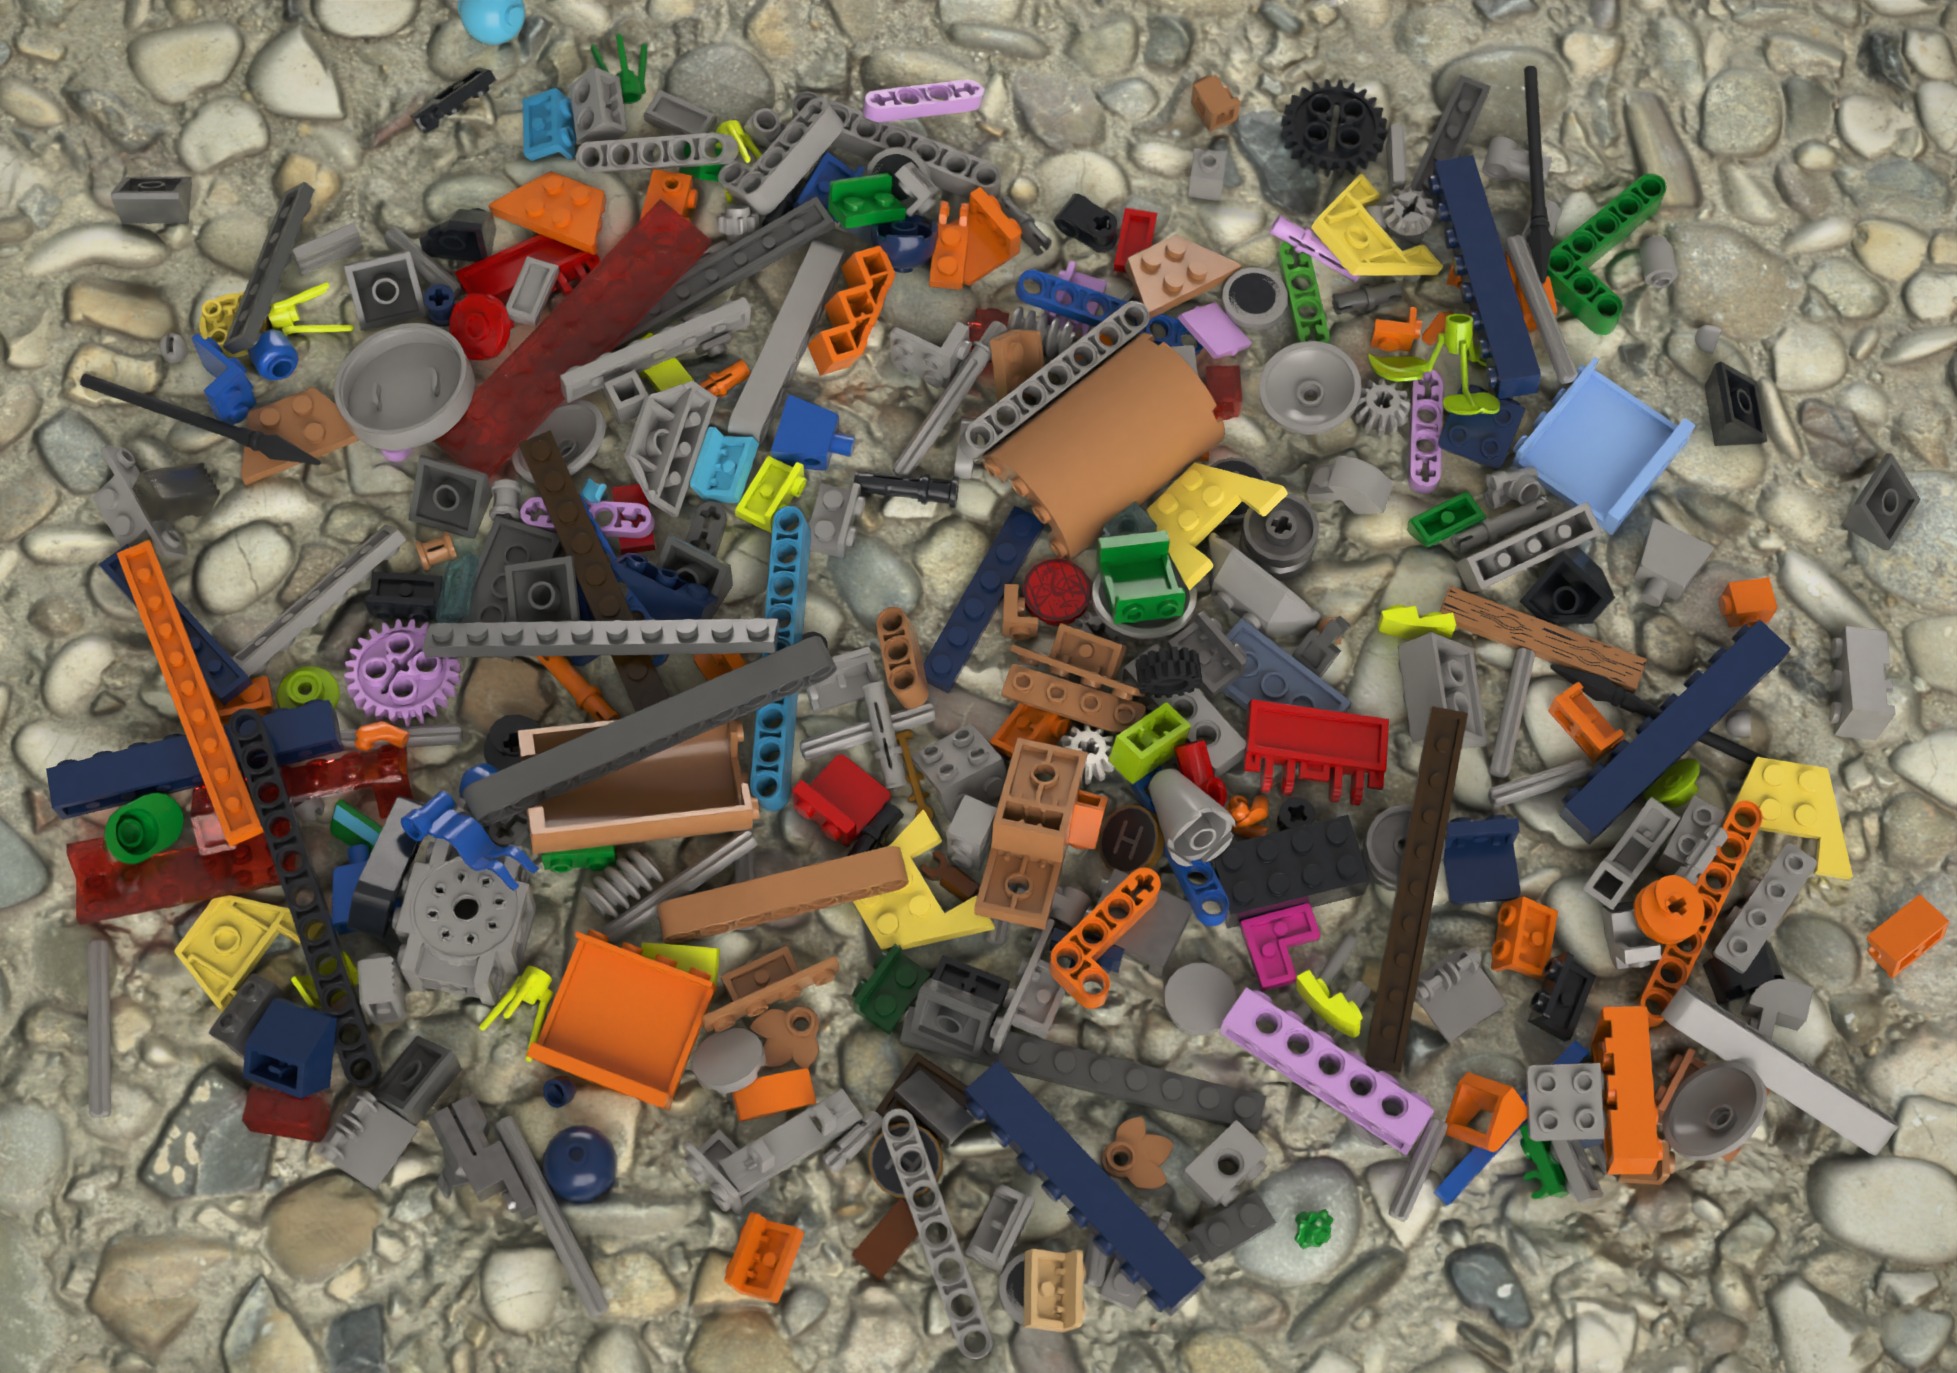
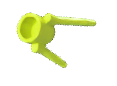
M729 120L717 128L716 133L728 134L734 137L738 144V154H741L745 162L751 161L746 147H748L757 160L762 156V153L752 142L750 135L744 133L738 121ZM720 140L715 146L722 147ZM724 188L727 202L732 203L733 198Z
M327 282L291 298L270 304L271 311L268 316L273 330L283 329L286 336L294 333L351 332L354 327L352 325H294L295 321L300 320L296 305L325 293L330 287Z
M527 966L522 976L517 977L513 986L480 1024L479 1029L481 1031L486 1030L509 1002L510 1004L503 1014L506 1019L510 1018L522 1000L529 1004H535L539 1000L540 1003L528 1044V1052L531 1042L537 1043L547 1005L554 994L548 989L552 978L539 968ZM525 1057L526 1062L532 1061L531 1058Z

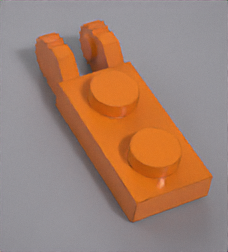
M941 201L939 223H936L938 225V240L932 255L929 287L962 290L969 237V226H967L969 203H962L959 208V225L947 224L950 212L949 202Z

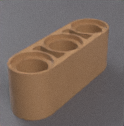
M888 607L878 615L876 620L887 683L903 707L915 709L926 702L929 694L918 635L915 627L901 608Z

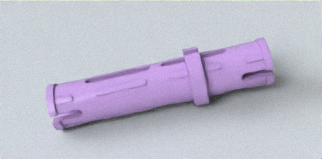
M1281 214L1275 219L1269 233L1271 235H1275L1294 246L1293 250L1297 253L1304 252L1351 279L1352 282H1356L1361 275H1351L1330 249L1322 243L1321 239L1313 235L1312 229L1308 227L1303 229L1284 218Z

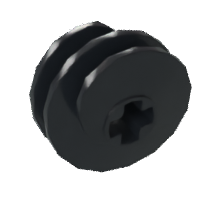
M519 714L505 715L496 720L491 726L490 733L487 735L484 743L486 763L492 764L501 771L521 762L519 747L518 752L513 753V747L519 746L518 731L541 728V726L533 719Z

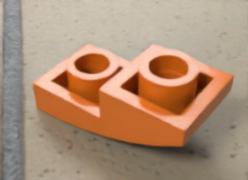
M808 1068L756 1078L753 1083L745 1088L732 1092L738 1122L771 1117L779 1112L808 1108L817 1103Z

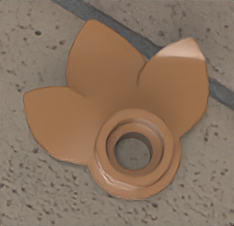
M796 1006L788 1012L771 1009L758 1016L750 1026L751 1031L767 1039L764 1044L766 1055L764 1066L767 1068H779L794 1060L803 1069L810 1067L817 1058L819 1046L815 1036L819 1030V1019L817 1014L809 1007ZM799 1020H804L808 1023V1026L805 1030L799 1031L795 1029V1023Z
M1142 1117L1131 1118L1124 1121L1118 1127L1115 1141L1104 1149L1102 1164L1108 1174L1116 1178H1127L1137 1188H1160L1167 1183V1179L1158 1166L1162 1165L1169 1157L1174 1143L1160 1135L1146 1134V1126ZM1116 1155L1125 1156L1127 1163L1123 1166L1115 1164L1113 1158Z

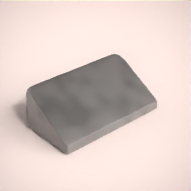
M921 1069L895 1090V1098L948 1146L975 1120L973 1116Z

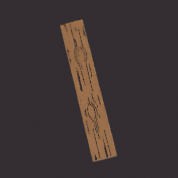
M1449 586L1440 609L1442 614H1454L1456 627L1516 650L1519 648L1532 650L1535 653V657L1562 667L1604 676L1616 687H1623L1631 693H1635L1647 662V659L1453 586Z

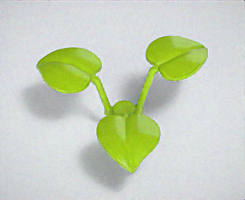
M1452 314L1446 317L1445 334H1438V342L1429 362L1418 357H1377L1370 353L1368 354L1369 364L1379 376L1392 381H1414L1422 379L1423 372L1432 371L1443 345H1445L1449 353L1460 354L1463 394L1446 396L1443 399L1444 409L1459 415L1496 414L1500 410V402L1495 396L1484 392L1473 394L1469 392L1467 360L1472 362L1478 361L1481 365L1487 366L1486 360L1480 359L1477 346L1474 347L1473 318L1469 315Z

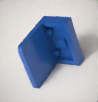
M196 333L191 339L204 368L216 378L204 389L216 419L231 425L242 422L248 415L249 410L257 404L252 393L254 387L245 376L246 368L235 357L228 359L222 354L223 350L212 338L208 337L205 340Z

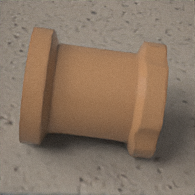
M448 531L443 532L442 537L424 543L421 541L415 542L425 571L430 570L432 565L450 559L453 562L458 560Z

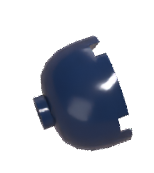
M905 214V220L871 225L872 247L880 246L888 255L894 271L899 273L912 272L913 268L920 267L928 262L935 251L938 240V225L935 221L931 220V225L923 223L924 216L914 215L910 217L908 214Z
M587 1125L570 1126L559 1131L549 1141L543 1154V1172L549 1186L559 1197L571 1202H589L596 1199V1196L601 1195L613 1185L618 1173V1157L612 1142L600 1130Z

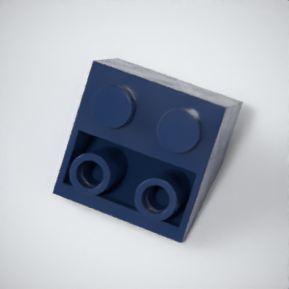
M280 997L274 998L246 1041L243 1078L301 1099L329 1088L337 1017Z

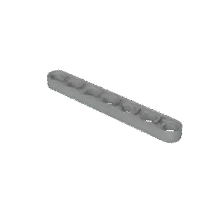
M893 1109L883 1118L882 1131L960 1351L967 1358L974 1360L982 1359L991 1351L993 1344L992 1336L923 1141L912 1115L903 1109ZM896 1116L905 1117L910 1124L909 1131L902 1137L893 1136L888 1129L889 1122ZM910 1151L917 1152L922 1157V1166L918 1171L912 1173L906 1172L901 1167L903 1155ZM920 1187H929L935 1193L934 1203L928 1208H919L914 1203V1193ZM933 1223H942L947 1228V1238L941 1244H932L926 1238L927 1228ZM952 1258L960 1264V1274L954 1280H945L939 1274V1265L945 1259ZM962 1294L968 1295L973 1301V1310L964 1317L955 1315L951 1307L953 1299ZM971 1331H980L986 1337V1346L979 1353H971L965 1347V1337Z

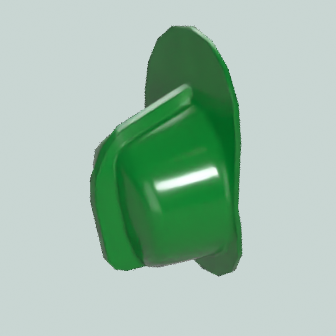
M151 793L141 796L117 809L109 817L104 828L105 840L102 843L104 847L108 848L114 858L123 863L136 864L168 848L178 839L183 830L184 822L181 807L173 798L166 794Z

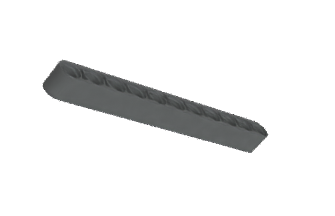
M813 636L776 653H772L475 781L463 790L462 795L473 818L482 827L493 825L528 808L537 806L822 682L836 672L837 667L821 637Z

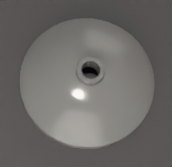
M1318 341L1299 342L1283 348L1267 362L1259 381L1260 400L1267 415L1280 427L1298 434H1320L1342 425L1354 413L1361 397V377L1354 361L1336 346ZM1308 396L1316 397L1314 401H1307L1305 399Z
M576 399L569 403L564 401L547 408L533 418L518 436L512 452V462L515 470L526 481L535 483L518 443L551 430L570 476L574 475L584 468L598 452L606 431L604 415L595 404L581 399Z
M1170 561L1178 588H1184L1186 594L1183 616L1114 624L1100 573H1098L1093 583L1092 603L1100 619L1115 631L1136 638H1159L1177 632L1190 621L1196 608V588L1194 586L1191 590L1188 589L1175 564Z
M1717 1062L1697 1070L1677 1087L1664 1112L1663 1132L1667 1142L1678 1154L1692 1160L1715 1159L1736 1150L1752 1136L1763 1118L1767 1104V1092L1764 1082L1751 1067L1740 1062Z

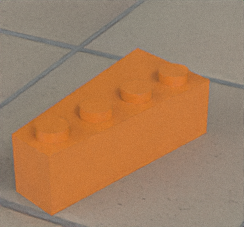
M1603 1006L1590 1038L1592 1062L1600 1063L1605 1082L1602 1103L1607 1118L1603 1139L1607 1174H1652L1658 1160H1662L1663 1144L1661 1138H1657L1658 1108L1654 1100L1647 1006Z

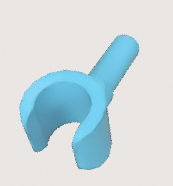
M588 478L580 495L592 503H599L600 499L606 500L608 498V494L605 492L607 485L604 483L598 485L591 478Z

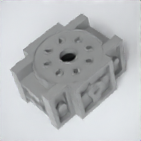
M436 838L435 842L430 841L425 857L426 863L429 864L414 862L411 873L405 874L402 883V894H405L402 907L395 909L392 927L395 929L398 940L402 944L398 952L397 965L401 966L402 975L405 977L410 990L425 993L426 988L480 998L482 1004L496 1006L505 972L520 974L537 908L528 883L531 872L509 856L503 855L493 858L500 861L506 867L512 878L519 885L513 891L493 871L488 869L481 871L471 869L463 861L456 848L448 841ZM513 845L525 853L523 846Z

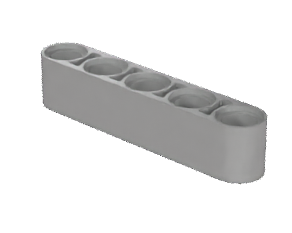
M720 133L592 141L579 146L576 152V161L582 170L598 173L721 165L735 160L738 155V144L734 137ZM720 140L722 152L717 157L714 147L716 142ZM689 143L692 150L691 155L686 159L684 147ZM658 145L661 154L659 159L656 161L653 156L654 148ZM626 148L630 151V158L627 163L623 159V152ZM596 150L600 155L597 165L593 162V154Z

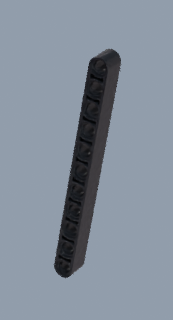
M249 708L239 709L230 717L229 730L323 1011L326 1014L337 1017L334 1044L347 1080L355 1086L363 1089L371 1088L381 1078V1064L268 727L255 710ZM245 721H257L256 730L252 734H240V727ZM261 753L268 755V762L263 768H251V761L254 756ZM270 787L279 788L280 794L276 801L272 803L263 802L262 796L266 789ZM281 821H289L291 823L290 832L284 837H275L273 831L276 824ZM296 854L301 855L303 860L301 867L296 871H286L285 862L288 857ZM303 889H312L314 891L312 902L306 906L297 905V894ZM323 923L326 929L323 937L319 940H309L308 930L311 925ZM327 957L336 958V970L330 975H322L319 971L322 960ZM341 991L347 992L349 1001L346 1007L341 1010L332 1009L331 998L333 995ZM350 1026L359 1027L361 1033L359 1040L352 1045L344 1044L342 1035L345 1029ZM361 1061H369L372 1065L371 1075L364 1080L356 1079L354 1076L355 1066Z

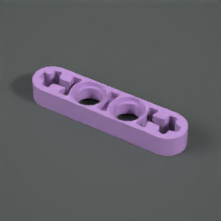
M958 80L875 90L866 94L863 114L871 121L887 122L974 111L981 106L984 89L976 81ZM932 97L942 98V99H944L945 101L936 100V99H933ZM902 101H909L915 104H907Z
M1435 370L1423 372V378L1414 380L1411 386L1408 483L1412 490L1420 494L1433 492L1438 486L1441 476L1442 449L1438 446V441L1442 433L1444 383L1441 375ZM1424 381L1429 382L1430 387H1432L1429 399H1423L1425 395ZM1421 410H1430L1435 415V420L1430 423L1422 422L1418 418L1417 413ZM1420 440H1429L1435 449L1430 453H1424L1418 450L1416 443ZM1428 463V482L1422 481V477L1419 476L1422 464Z
M533 497L526 500L520 510L523 522L532 527L557 533L550 516L540 515L537 521H534L530 515L535 514L538 508H541L544 514L549 515L542 498ZM584 500L595 520L597 515L603 511L613 513L612 522L607 526H600L606 537L638 539L648 536L654 529L655 519L650 510L643 504L609 501L592 503ZM622 512L626 520H636L637 516L641 514L645 522H640L638 527L635 528L632 522L621 520L620 513Z

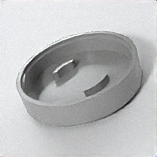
M408 323L381 330L356 346L344 360L338 371L334 386V396L338 410L349 429L359 440L378 449L406 450L430 443L456 425L471 403L475 388V377L472 366L455 337L437 326L423 323Z

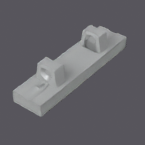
M840 1089L719 1162L718 1169L742 1196L850 1131L855 1125L861 1124L863 1117L852 1104L845 1091ZM815 1117L822 1125L821 1133L812 1121Z

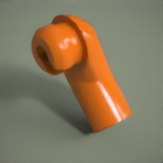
M379 721L360 726L355 733L356 739L354 744L359 750L369 751L373 748L374 742L384 740L404 748L409 740L410 732L385 721Z
M1233 796L1226 805V810L1230 813L1233 807H1238V803H1246L1247 806L1249 803L1243 796ZM1258 823L1246 828L1232 825V831L1235 834L1247 839L1266 835L1268 831L1267 827Z
M1258 795L1253 798L1250 809L1246 803L1240 802L1237 808L1233 807L1230 814L1236 821L1235 825L1246 828L1267 818L1270 803L1266 796Z

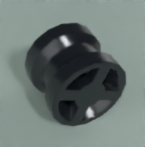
M1301 797L1287 799L1282 804L1277 817L1278 830L1283 831L1313 823L1315 810L1312 804Z

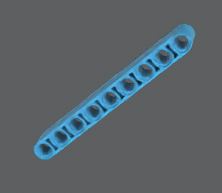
M794 506L781 508L773 519L765 619L778 618L779 624L784 620H791L787 627L779 630L776 652L802 641L811 528L801 510ZM799 523L796 529L786 531L789 525ZM796 555L792 562L783 563L786 557ZM788 587H793V590L790 594L786 596H780L781 592ZM762 653L761 658L772 653ZM798 692L757 709L750 788L754 797H757L759 804L767 811H779L784 808L790 797ZM778 718L783 719L782 723L778 727L773 729L769 728V725L773 720ZM780 752L779 757L775 761L766 762L769 754ZM772 785L777 786V789L774 792V794L770 796H763V793L767 787Z

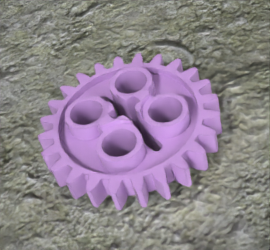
M396 619L395 628L392 629L384 622L382 623L383 632L378 634L375 630L369 629L371 636L369 641L363 638L358 639L361 650L350 649L353 660L345 662L348 673L344 674L346 684L349 685L347 690L350 698L354 697L353 701L357 709L363 707L365 717L368 718L375 713L377 722L384 721L386 717H389L390 723L394 726L399 719H404L406 727H410L412 717H416L422 724L424 723V713L428 712L434 717L438 716L435 706L440 705L447 708L448 702L445 696H456L453 685L461 683L458 673L461 671L460 662L457 660L459 657L425 658L423 643L429 626L428 622H425L419 629L416 627L414 619L410 620L407 627H402L400 619ZM402 648L408 649L404 653H395L397 650ZM427 667H434L430 672H422ZM384 673L380 678H371L375 674ZM403 692H411L406 697H398Z

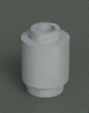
M1653 236L1644 240L1641 243L1639 256L1645 282L1656 288L1669 286L1678 276L1672 245L1663 236Z

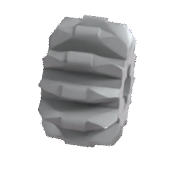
M1384 378L1379 380L1378 385L1369 380L1365 385V389L1361 388L1360 401L1354 413H1356V424H1365V433L1375 429L1379 437L1383 435L1384 430L1393 435L1397 431L1398 426L1403 427L1406 424L1407 414L1410 412L1411 405L1410 402L1406 401L1408 396L1407 390L1397 391V381L1389 386L1386 385Z

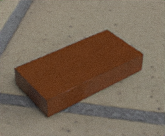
M902 1198L895 1203L851 1254L855 1261L879 1281L882 1280L919 1237L909 1205Z

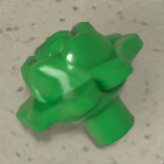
M1326 1209L1318 1212H1300L1295 1218V1222L1298 1224V1232L1294 1240L1299 1243L1302 1249L1310 1246L1321 1247L1323 1243L1328 1242L1331 1238L1332 1228L1330 1226L1333 1223V1217L1329 1215Z

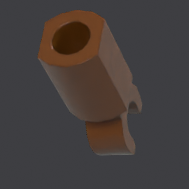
M935 850L932 853L933 859L940 864L938 868L930 869L924 864L920 866L921 872L926 879L931 881L939 880L940 886L960 901L965 902L974 896H978L981 885L955 865L949 866L945 855L940 851Z

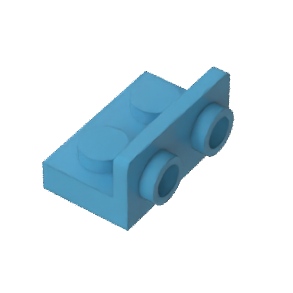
M557 88L522 99L524 156L533 161L560 152L568 160L575 158L577 139L574 131L571 99L567 98Z

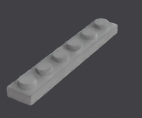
M745 297L736 301H726L717 309L705 314H696L680 325L665 327L652 337L644 340H635L626 348L614 353H604L595 361L584 366H574L568 369L565 374L560 375L561 393L566 402L569 403L604 388V382L632 370H636L639 373L693 350L701 344L724 334L749 326L751 307Z
M385 524L234 655L232 659L249 677L262 672L268 666V660L277 652L285 651L295 642V637L301 631L316 625L325 610L330 606L341 603L347 597L349 589L356 583H362L372 575V572H374L373 569L380 562L396 555L400 549L399 546L406 541L405 537L398 529Z

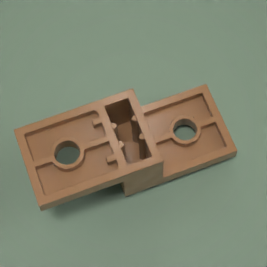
M1017 738L993 821L991 850L975 903V915L1046 930L1069 844L1071 818L1088 752ZM1039 773H1048L1053 779L1043 782L1035 776ZM1013 884H1022L1028 890L1018 894L1012 892L1009 887Z

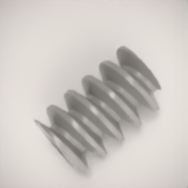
M1018 307L1015 310L1008 326V331L1012 329L1040 331L1043 356H1048L1050 360L1056 358L1082 338V328H1078L1074 333L1073 322H1066L1064 328L1061 329L1060 318H1054L1051 325H1048L1047 314H1042L1037 322L1036 312L1033 310L1029 311L1026 318H1023L1024 309L1022 307Z
M639 846L640 853L634 849H630L627 852L629 862L623 858H618L615 861L617 870L608 866L604 870L606 880L601 876H595L593 878L595 889L586 884L581 888L586 900L603 920H605L604 914L606 913L614 918L619 916L616 909L617 904L629 909L630 905L627 896L631 895L639 901L641 899L638 889L640 886L648 891L653 890L650 882L651 877L661 883L664 881L657 864L642 847Z

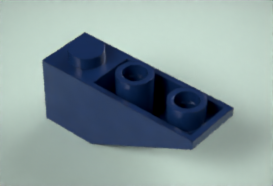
M628 552L613 561V569L655 620H705L712 618L719 597L709 593L708 589L703 585L689 583L679 578L676 572L667 568H659L649 563L646 557L637 553Z

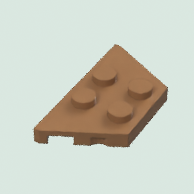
M1174 235L1129 257L1125 269L1128 278L1133 283L1132 290L1135 298H1140L1141 303L1149 311L1150 319L1226 282L1231 275L1241 269V265L1181 236Z
M314 387L250 411L248 415L247 429L261 431L264 435L277 434L315 458L360 441L349 429L337 405ZM244 446L241 477L246 486L301 463L269 459L262 452L254 451Z

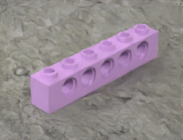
M1246 987L1222 1022L1220 1034L1405 1155L1408 1154L1435 1111L1429 1107L1430 1103L1426 1098L1415 1092H1406L1397 1086V1080L1391 1075L1382 1071L1377 1073L1366 1065V1060L1353 1051L1345 1052L1335 1045V1041L1331 1036L1319 1030L1314 1032L1304 1025V1021L1300 1016L1289 1010L1282 1011L1273 1005V1000L1268 995L1259 990L1253 992ZM1267 1021L1274 1026L1275 1031L1270 1034L1262 1033L1257 1028L1256 1023ZM1292 1041H1298L1304 1045L1306 1052L1295 1054L1289 1050L1287 1044ZM1324 1061L1331 1062L1336 1067L1337 1073L1333 1075L1323 1073L1319 1068V1063ZM1353 1082L1363 1083L1368 1089V1094H1355L1350 1084ZM1386 1102L1395 1104L1399 1108L1400 1115H1387L1382 1109V1104Z

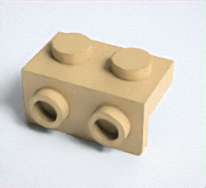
M1039 1249L1025 1251L1023 1327L1066 1332L1082 1326V1320L1085 1315L1083 1281L1086 1275L1083 1251L1073 1250L1068 1253Z

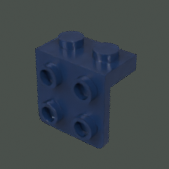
M1461 384V386H1460V389H1459V391H1458V394H1463V393H1462V384ZM1470 384L1468 386L1470 394L1488 393L1486 389L1477 385ZM1511 398L1499 399L1500 410L1496 414L1459 415L1450 412L1440 435L1438 446L1442 450L1498 470L1503 466L1526 408L1520 406L1519 402Z
M1492 815L1485 820L1471 821L1469 817H1458L1447 823L1443 864L1448 899L1452 904L1510 901L1519 897L1521 890L1513 844L1520 832L1518 818Z

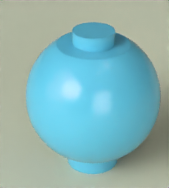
M459 0L458 13L464 28L474 39L484 44L498 45L510 41L520 32L525 20V5L523 0Z

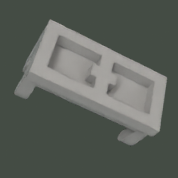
M869 646L832 657L837 667L836 672L828 679L806 688L813 713L865 699L861 686L880 681Z
M1000 1185L999 1188L996 1187L964 1256L1002 1274L1034 1207L1035 1198L1005 1185Z

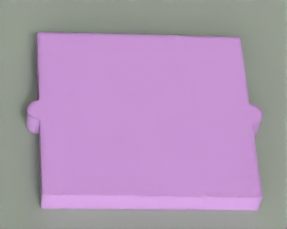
M1216 302L1202 307L1196 305L1193 310L1181 313L1177 318L1215 360L1227 355L1235 356L1238 351L1249 348L1252 344L1248 337Z

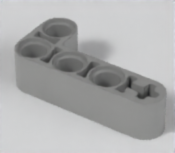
M815 98L802 108L752 167L740 161H732L720 170L718 180L737 204L750 205V211L759 213V215H767L782 202L840 135L844 126L843 121L825 98Z

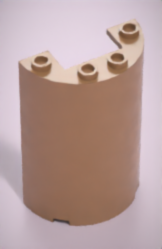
M1138 334L982 456L986 471L993 478L996 479L998 477L1003 484L1011 478L1010 484L1019 496H1026L1034 506L1032 511L1038 520L1043 524L1048 523L1052 530L1047 536L1050 540L1049 546L1061 559L1063 557L1068 561L1075 559L1188 469L1194 462L1198 461L1222 442L1225 437L1223 419L1220 417L1215 418L1213 410L1217 405L1199 376L1165 342L1159 346L1153 342L1155 338L1151 334Z
M734 719L544 803L528 808L526 814L532 854L752 829L753 819H759V805L757 797L752 798L750 796L747 771L740 770L738 743L744 742L742 721H735ZM617 720L519 730L520 760L522 762Z

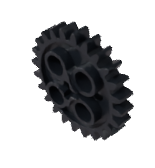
M1329 79L1325 80L1324 87L1322 88L1316 82H1313L1311 92L1302 87L1300 95L1293 94L1290 104H1286L1281 120V138L1286 139L1285 149H1293L1291 159L1302 157V168L1312 164L1313 174H1316L1322 168L1326 177H1329L1332 170H1336L1339 178H1342L1344 169H1348L1352 175H1355L1357 165L1366 170L1368 162H1375L1378 152H1382L1387 135V130H1385L1387 119L1382 118L1383 107L1375 108L1376 97L1366 100V89L1361 90L1359 93L1355 92V83H1352L1348 88H1343V82L1340 79L1336 87L1331 85ZM1338 105L1340 109L1336 127L1334 151L1331 152L1328 150L1332 127L1331 122L1334 106ZM1311 138H1316L1320 141H1314ZM1344 143H1349V144H1352L1353 146H1348V145H1345Z

